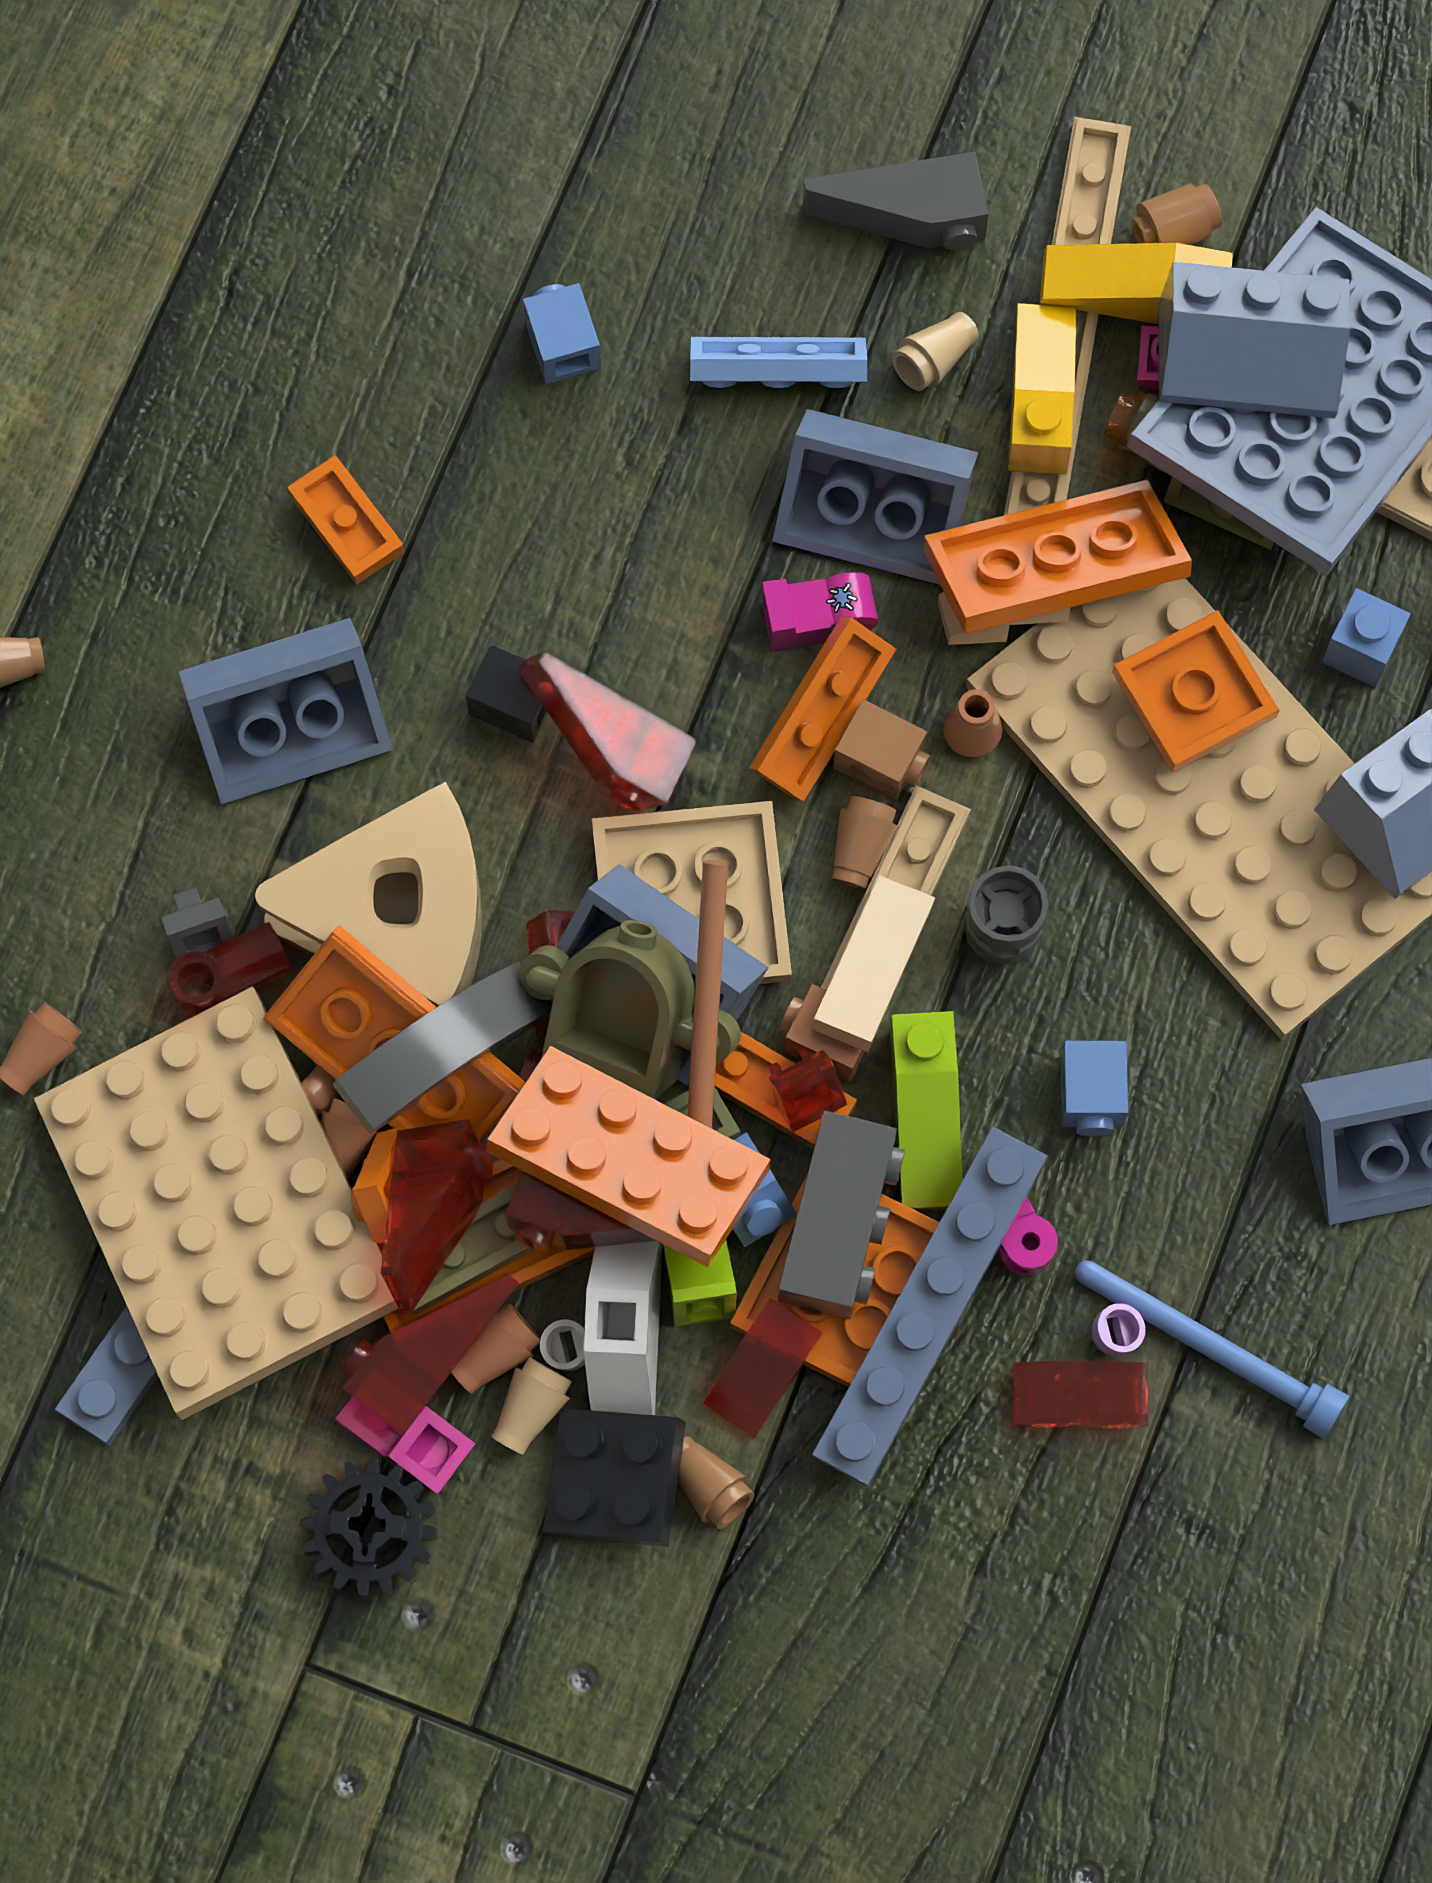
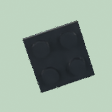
M561 1408L543 1532L552 1537L669 1547L686 1422L678 1417Z

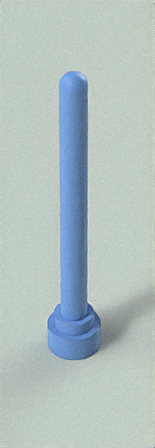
M1082 1261L1075 1268V1277L1079 1283L1115 1304H1126L1133 1307L1146 1322L1298 1409L1295 1415L1305 1421L1303 1427L1323 1439L1328 1435L1349 1398V1395L1328 1383L1325 1388L1314 1382L1311 1387L1306 1386L1092 1261Z

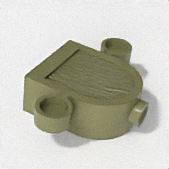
M627 920L622 922L620 926L600 934L571 959L561 949L546 945L537 948L522 961L519 968V978L523 988L537 999H553L542 1058L550 1046L655 1100L677 1080L684 1048L688 1049L691 1053L694 982L689 966L682 954L669 940L658 934L657 929L653 925L639 920ZM719 1009L716 1063L727 1058L737 1048L741 1038L740 1028L736 1020L729 1013Z

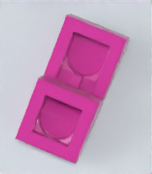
M374 1369L368 1372L333 1419L393 1465L403 1467L407 1475L416 1481L419 1480L424 1487L435 1494L441 1491L475 1445L473 1441L427 1406H421Z

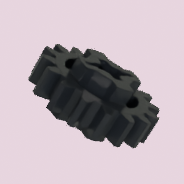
M371 1459L367 1473L359 1474L356 1467L350 1461L345 1463L346 1479L338 1482L329 1474L322 1477L328 1490L324 1497L316 1494L308 1495L306 1500L317 1513L316 1517L300 1519V1527L304 1531L314 1533L315 1538L302 1545L303 1552L306 1556L322 1555L323 1558L318 1561L313 1570L319 1578L325 1577L333 1571L337 1573L333 1586L337 1592L342 1594L351 1582L357 1583L359 1597L367 1600L371 1593L372 1585L380 1584L384 1593L389 1597L394 1595L393 1579L401 1576L404 1581L411 1585L417 1581L410 1567L414 1561L422 1564H430L432 1561L431 1555L422 1547L423 1541L437 1540L439 1533L437 1528L424 1525L423 1520L433 1516L436 1510L433 1502L417 1504L416 1500L424 1491V1486L419 1480L410 1483L406 1487L402 1485L405 1474L403 1467L396 1465L389 1475L385 1476L382 1475L378 1459ZM359 1490L358 1500L344 1512L333 1511L342 1499ZM385 1491L395 1495L404 1503L411 1519L390 1513L385 1507ZM372 1504L375 1517L379 1525L385 1528V1531L374 1533L372 1543H368L367 1553L364 1542L359 1532L354 1530V1527L365 1525L367 1516L370 1515ZM328 1539L348 1544L353 1550V1568L344 1564L334 1555ZM395 1546L406 1547L395 1561L380 1568V1559Z

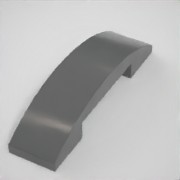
M520 962L497 971L444 1002L377 1048L333 1083L334 1088L370 1134L416 1105L425 1093L505 1041L510 1043L550 1016L552 1003L549 1000H540L531 996L523 988L519 978Z

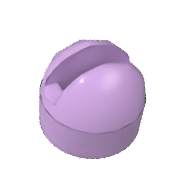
M1118 1303L1108 1306L1096 1316L1092 1325V1340L1096 1348L1108 1356L1119 1357L1131 1353L1139 1347L1145 1337V1323L1142 1316L1136 1309L1126 1304ZM1112 1318V1327L1117 1345L1112 1343L1107 1319Z

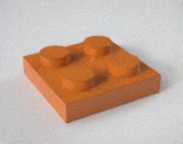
M1218 610L1121 660L1113 666L1112 674L1172 773L1277 718L1279 708Z

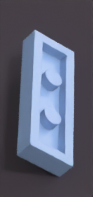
M691 337L690 381H702L707 386L717 388L733 386L737 381H761L763 385L773 388L789 387L795 384L796 381H819L820 384L826 387L844 388L852 385L854 382H867L866 338Z

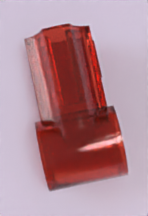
M267 922L205 952L192 951L182 954L174 960L169 968L167 980L177 1008L182 1014L192 1018L252 986L254 989H257L293 972L275 930L270 922ZM206 975L214 980L213 986L204 995L194 997L182 992L184 984L192 976Z

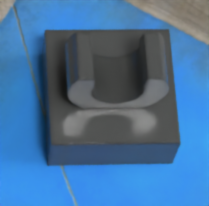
M196 887L173 895L178 912L161 917L180 970L238 950L219 897L202 903Z

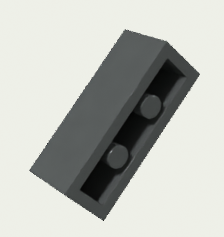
M824 1110L779 1286L778 1302L850 1320L855 1302L867 1305L876 1268L864 1266L869 1244L882 1245L890 1213L889 1208L881 1207L879 1203L884 1183L897 1185L905 1152L904 1149L894 1147L897 1128Z

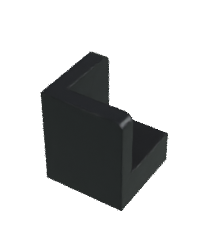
M491 646L466 694L468 713L476 719L534 743L559 692L557 672L500 647Z

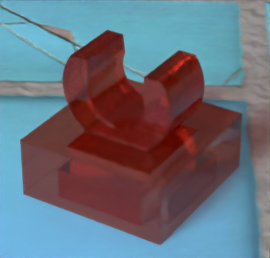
M807 1048L799 1050L802 1061L784 1070L781 1069L777 1062L770 1065L772 1076L769 1077L781 1114L792 1132L821 1119L824 1110L834 1112L847 1105L835 1066L824 1049L815 1054Z

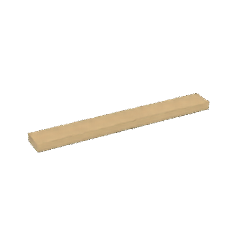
M1074 117L1052 245L1111 244L1131 126ZM1076 310L1073 430L1067 475L1012 471L1004 515L1067 500L1099 315L1097 313Z

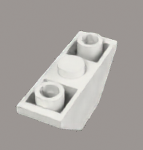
M600 1225L586 1290L584 1359L590 1408L592 1411L655 1415L663 1244L630 1226Z

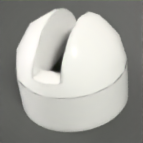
M567 1319L558 1320L550 1324L544 1330L540 1341V1350L544 1360L552 1367L563 1371L577 1370L585 1365V1327ZM568 1331L572 1333L577 1358L571 1362L566 1341L562 1334Z

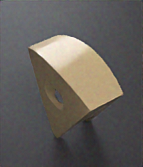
M446 782L326 846L266 880L256 889V902L260 909L266 912L264 923L268 932L310 956L315 954L332 931L340 925L436 1007L472 985L481 946L482 908L480 886L470 835L460 807Z

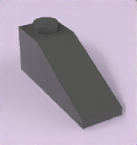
M976 152L804 179L802 205L804 215L928 249L941 246L949 250L964 249L972 246L978 240H984L986 236L989 214Z

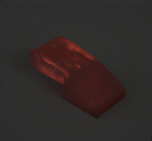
M770 1297L721 1372L703 1404L755 1439L789 1389L790 1383L822 1337L823 1332Z
M1123 1361L1013 1362V1424L1019 1428L1083 1426L1088 1430L1148 1427V1365L1143 1362Z

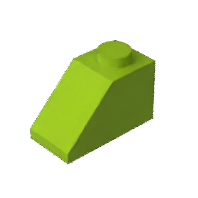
M726 1240L709 1267L663 1244L674 1326L733 1318L736 1312L737 1292Z

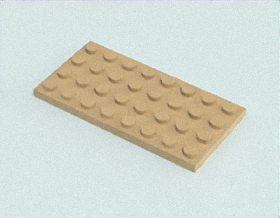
M1186 578L1071 607L1068 622L1035 624L967 678L966 688L969 691L973 689L983 690L993 698L995 708L1001 719L1002 728L1282 1041L1432 917V872L1395 899L1314 811L1339 775L1355 763L1229 625V629L1279 708L1277 718L1172 773L1112 674L1114 664L1215 612Z

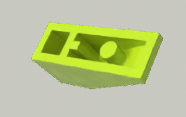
M953 1011L894 1014L891 1016L889 1043L895 1126L897 1128V1148L905 1150L899 1173L901 1204L916 1211L947 1209L963 1181Z

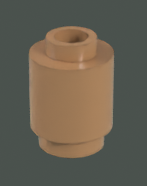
M1188 183L1138 203L1137 217L1131 219V226L1137 243H1180L1193 245L1210 238L1212 230L1222 226V214L1218 201L1207 184L1204 183L1195 187L1193 184Z

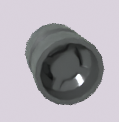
M1010 865L992 868L979 877L971 889L964 923L966 940L975 954L987 962L1001 965L1018 963L1031 955L1040 942L1049 905L1046 889L1039 879L1024 868Z

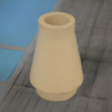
M956 312L944 321L901 339L898 350L892 355L893 366L899 377L910 388L921 391L926 387L934 388L938 386L968 347L979 339L978 329L969 316L963 312Z
M528 1357L522 1370L515 1368L498 1424L491 1437L506 1447L524 1455L529 1444L570 1399L565 1394L572 1381L537 1360Z

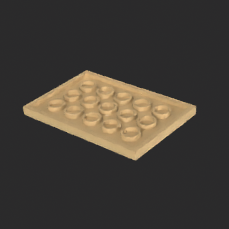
M253 986L34 1098L175 1413L182 1420L407 1304L379 1244L373 1242L365 1221L358 1222L351 1205L352 1188L276 1029L263 1019L267 1011Z

